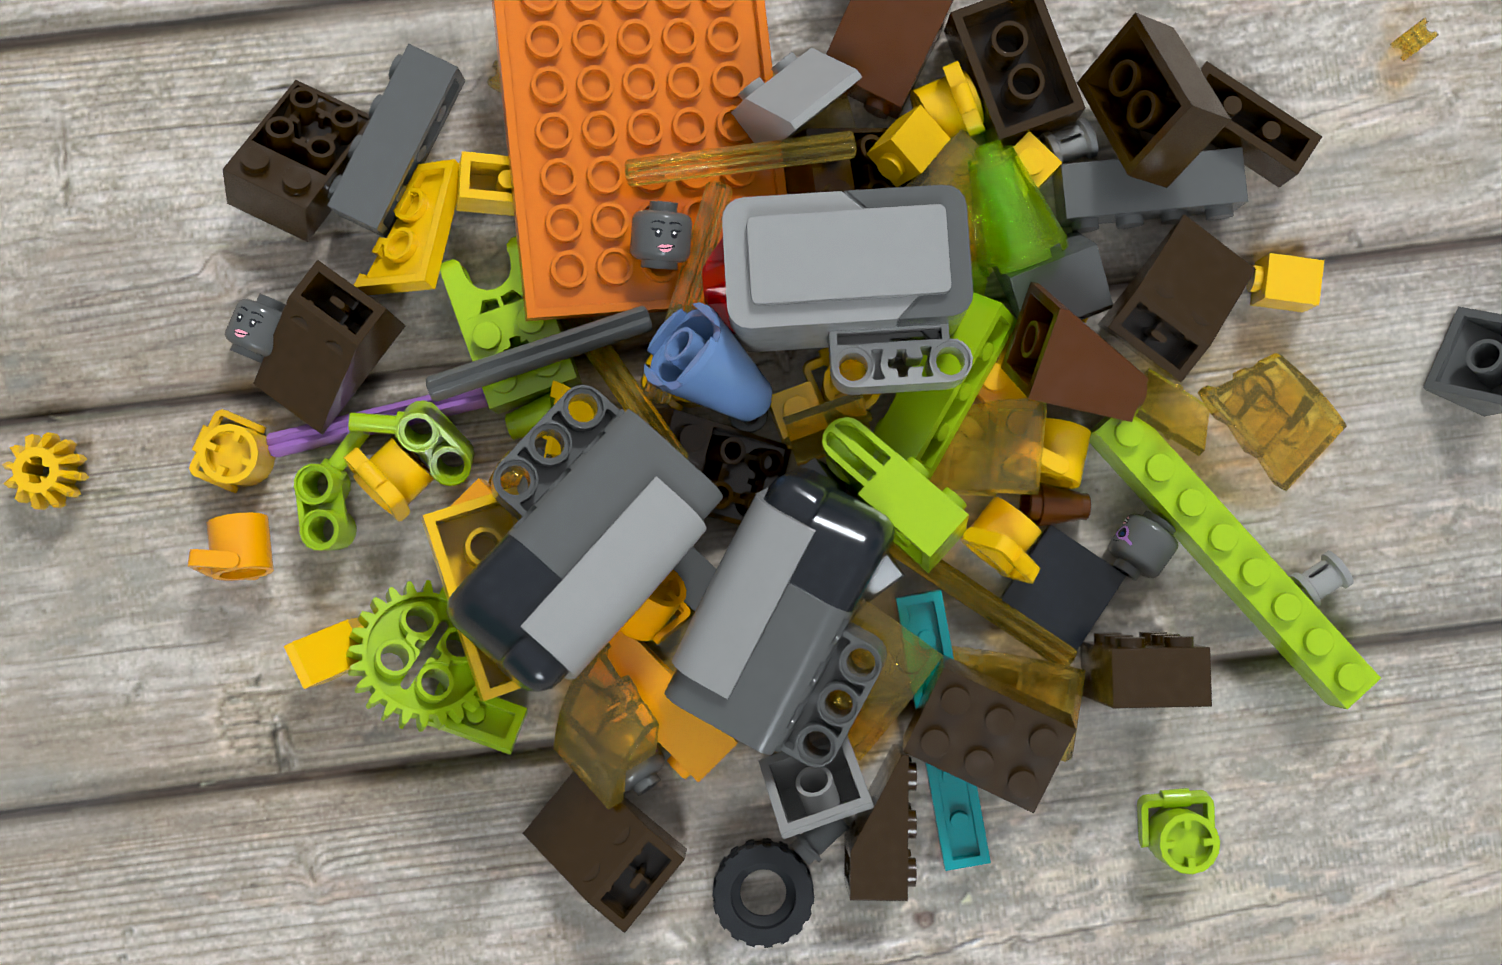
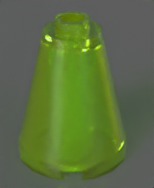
M999 139L974 148L976 157L968 160V173L977 266L980 275L984 277L990 276L989 267L998 266L1000 274H1006L1045 261L1052 257L1050 248L1058 243L1062 251L1067 249L1069 241L1066 233L1013 145L1003 147Z

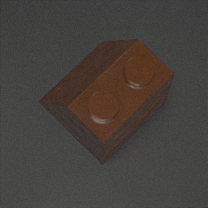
M850 0L826 55L857 69L862 78L839 98L847 99L849 96L863 103V108L878 118L887 119L890 116L898 119L945 26L954 0Z
M1030 282L1001 369L1028 399L1132 422L1137 408L1141 407L1146 399L1149 378L1039 283Z

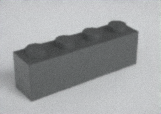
M409 43L403 55L398 54L393 60L389 70L390 81L383 95L379 94L373 100L368 115L370 121L363 135L359 134L353 140L348 154L350 161L343 175L339 174L333 180L328 193L330 201L327 206L337 215L384 238H387L398 218L395 216L394 208L400 201L418 164L425 163L466 81L457 66Z
M1242 147L1202 151L1168 188L1128 176L1119 159L1061 164L1052 175L1057 227H1071L1072 232L1078 231L1079 233L1098 230L1099 224L1116 223L1117 229L1135 228L1144 225V220L1160 218L1161 224L1172 225L1176 224L1183 214L1187 217L1205 214L1208 221L1222 220L1233 217L1234 211L1248 202Z

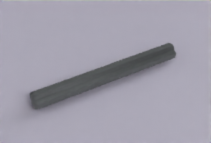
M639 306L428 376L426 378V387L432 400L441 401L649 332L652 330V322L645 306Z

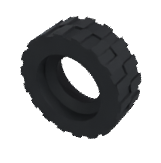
M763 838L760 841L751 839L740 847L737 845L731 849L727 857L724 856L714 877L713 907L715 914H718L720 918L719 923L724 930L727 929L731 933V937L737 941L740 939L746 942L748 946L755 947V945H761L764 948H770L774 944L781 943L782 945L788 942L790 937L794 934L798 935L803 930V924L805 921H809L812 914L811 907L812 904L814 905L815 895L810 870L807 864L803 862L801 856L795 850L789 849L788 844L781 841L777 843L771 841L770 838ZM764 869L775 872L781 877L786 887L784 903L777 911L768 915H758L748 910L743 904L740 895L744 879L750 873Z

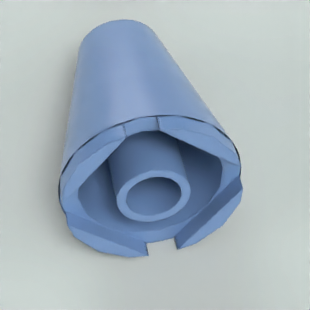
M700 302L694 303L693 305L697 309L688 313L682 309L673 313L660 326L649 344L647 351L653 355L651 366L648 367L644 364V373L648 382L659 390L741 421H752L764 415L771 405L772 386L718 313L710 306Z

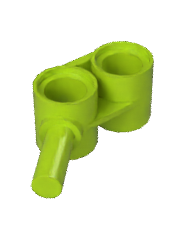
M424 400L415 401L408 405L404 411H397L396 416L350 412L349 431L395 434L396 439L399 440L404 448L416 452L429 465L431 475L440 484L446 486L459 485L469 476L475 455L474 447L432 402ZM415 418L424 419L430 424L432 431L428 434H418L411 429L409 421ZM445 452L457 453L461 456L464 463L458 467L448 466L443 463L441 455Z
M349 431L330 459L324 458L321 464L303 466L294 478L300 537L303 543L313 550H341L347 548L356 537L357 526L355 520L347 513L345 499L351 490V481L345 471L347 464L343 457L356 447L360 449L370 436L368 432ZM322 474L328 480V488L323 495L319 493L317 488L318 480ZM328 519L334 527V534L329 541L323 533V526Z

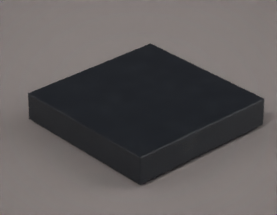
M1047 525L1028 554L1041 568L1034 583L1029 584L1012 579L998 600L1072 650L1077 651L1127 575L1054 526Z

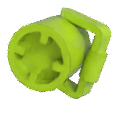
M1189 788L1160 790L1159 793L1145 794L1139 797L1137 800L1138 839L1141 848L1148 847L1157 859L1183 874L1193 875L1204 872L1214 864L1220 850V839L1215 828L1214 800L1206 791H1190ZM1192 804H1203V816L1185 807H1190ZM1162 807L1149 820L1148 808Z

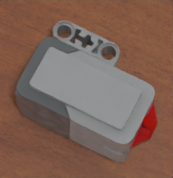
M928 185L844 191V193L842 191L755 196L734 199L726 206L722 217L723 237L702 267L704 302L718 313L745 351L765 352L829 348L832 383L838 391L848 395L946 390L955 388L964 381L972 368L973 357L971 350L964 342L949 338L956 332L973 299L967 203L959 189L951 185ZM942 354H952L960 362V372L954 375L944 374L937 367L936 358ZM923 355H927L925 365L927 377H922L924 366L909 368L905 377H898L897 369L889 368L893 366L897 357L903 358V363L906 366H916L920 364ZM846 360H857L865 367L866 374L860 380H847L840 373V365Z

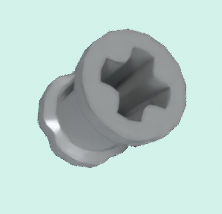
M1086 118L1077 120L1075 126L1052 134L1046 131L1040 135V142L1062 164L1083 156L1091 159L1098 155L1097 138L1093 127Z
M1331 551L1322 554L1321 561L1302 574L1294 573L1289 576L1316 607L1321 605V599L1339 587L1348 588L1354 584L1353 577L1346 565Z

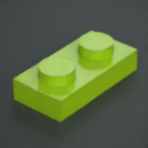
M440 682L433 696L443 694V687ZM475 696L480 706L474 713L462 706L464 718L460 723L454 722L447 714V721L442 729L443 731L511 755L527 716L528 708L498 697L481 701L480 697ZM429 719L427 725L437 728L433 719Z

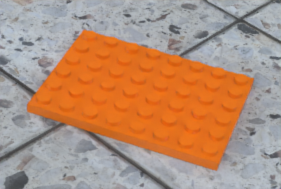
M492 0L525 320L539 321L611 316L639 306H645L648 313L678 311L679 309L695 310L697 308L693 305L694 303L700 302L705 304L702 267L723 237L722 217L726 206L734 199L742 197L787 194L781 144L764 157L731 113L743 101L738 94L758 77L764 83L773 77L765 0ZM650 201L678 203L677 212L688 215L692 220L690 256L687 261L678 263L677 270L641 267V260L633 257L630 252L632 217L637 211L649 210Z

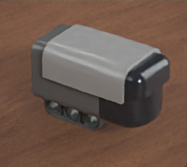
M574 386L557 401L495 469L491 482L492 495L518 522L452 593L447 602L446 609L449 620L464 636L493 660L506 676L526 691L541 692L552 689L564 678L567 680L576 679L706 532L707 527L703 521L720 503L723 495L699 469L630 409H627L626 412L623 409L619 410L602 393L591 386ZM574 401L586 402L593 409V419L588 422L576 421L569 414L568 405ZM542 436H552L559 442L561 454L554 458H544L536 451L535 440ZM507 472H519L527 479L528 489L519 495L509 494L501 486V477Z
M808 468L794 469L775 479L768 488L756 493L672 658V663L676 670L664 694L681 709L761 753L772 755L774 751L778 753L783 751L812 767H823L829 764L838 753L887 659V649L883 641L851 621L894 541L896 532L890 519L880 511L840 491L838 484L832 479ZM858 648L868 650L875 658V666L868 669L858 667L852 659V651ZM834 690L845 691L850 695L853 707L849 709L837 708L830 699V692ZM812 731L824 733L828 736L831 747L828 749L816 748L809 740V733Z

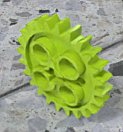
M426 580L421 592H417L413 583L408 581L401 596L396 589L390 587L386 593L387 603L374 597L370 604L374 614L362 611L357 620L364 628H353L349 636L359 644L350 646L346 656L359 660V662L350 666L348 675L362 676L363 678L355 687V693L370 691L372 695L365 707L370 709L379 703L384 706L381 715L382 721L388 719L393 713L398 714L400 729H403L410 718L416 719V726L419 732H423L429 719H433L437 729L442 730L446 725L447 714L454 722L460 723L464 718L462 706L474 713L480 706L475 697H479L466 656L456 657L446 647L447 641L457 640L461 642L457 628L451 623L447 615L448 600L444 588L442 587L439 593H434L431 581ZM410 616L422 618L426 622L428 630L425 632L413 631L408 627L406 618ZM441 622H446L448 625L447 630L410 687L403 689L401 687L402 680ZM386 653L397 655L403 662V669L398 671L387 669L381 662V655ZM427 677L437 679L443 687V694L433 696L425 692L421 685V679Z

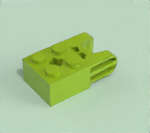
M517 236L511 237L506 244L511 261L509 277L503 285L496 289L484 290L475 287L466 268L461 266L460 262L455 259L442 262L441 276L472 362L515 348L521 344L524 345L564 332L559 319L525 320ZM571 357L484 386L482 389L489 409L497 414H501L528 404L549 393L553 380L570 388L583 383L575 361Z
M843 417L834 420L828 425L822 439L828 469L838 482L858 498L859 501L880 511L890 519L896 532L893 543L929 574L964 535L969 514L964 511L967 507L966 503L947 487L943 491L938 489L928 480L931 474L925 466L911 456L905 460L860 421L850 417Z

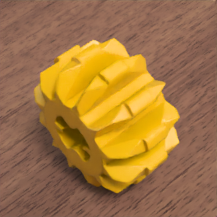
M46 432L42 438L39 435L30 434L25 436V446L14 445L9 447L16 459L14 462L8 461L2 464L6 470H10L13 473V476L8 478L3 484L8 488H18L14 499L20 503L31 502L33 509L46 510L49 505L53 508H62L66 506V496L77 498L79 495H82L75 483L76 481H85L89 478L86 473L78 471V467L87 458L82 454H74L77 444L68 439L61 441L58 434ZM44 466L49 467L48 476L43 475Z

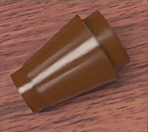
M1037 481L1033 486L1026 485L1022 489L1019 510L1037 526L1087 520L1091 513V498L1087 493H1080Z

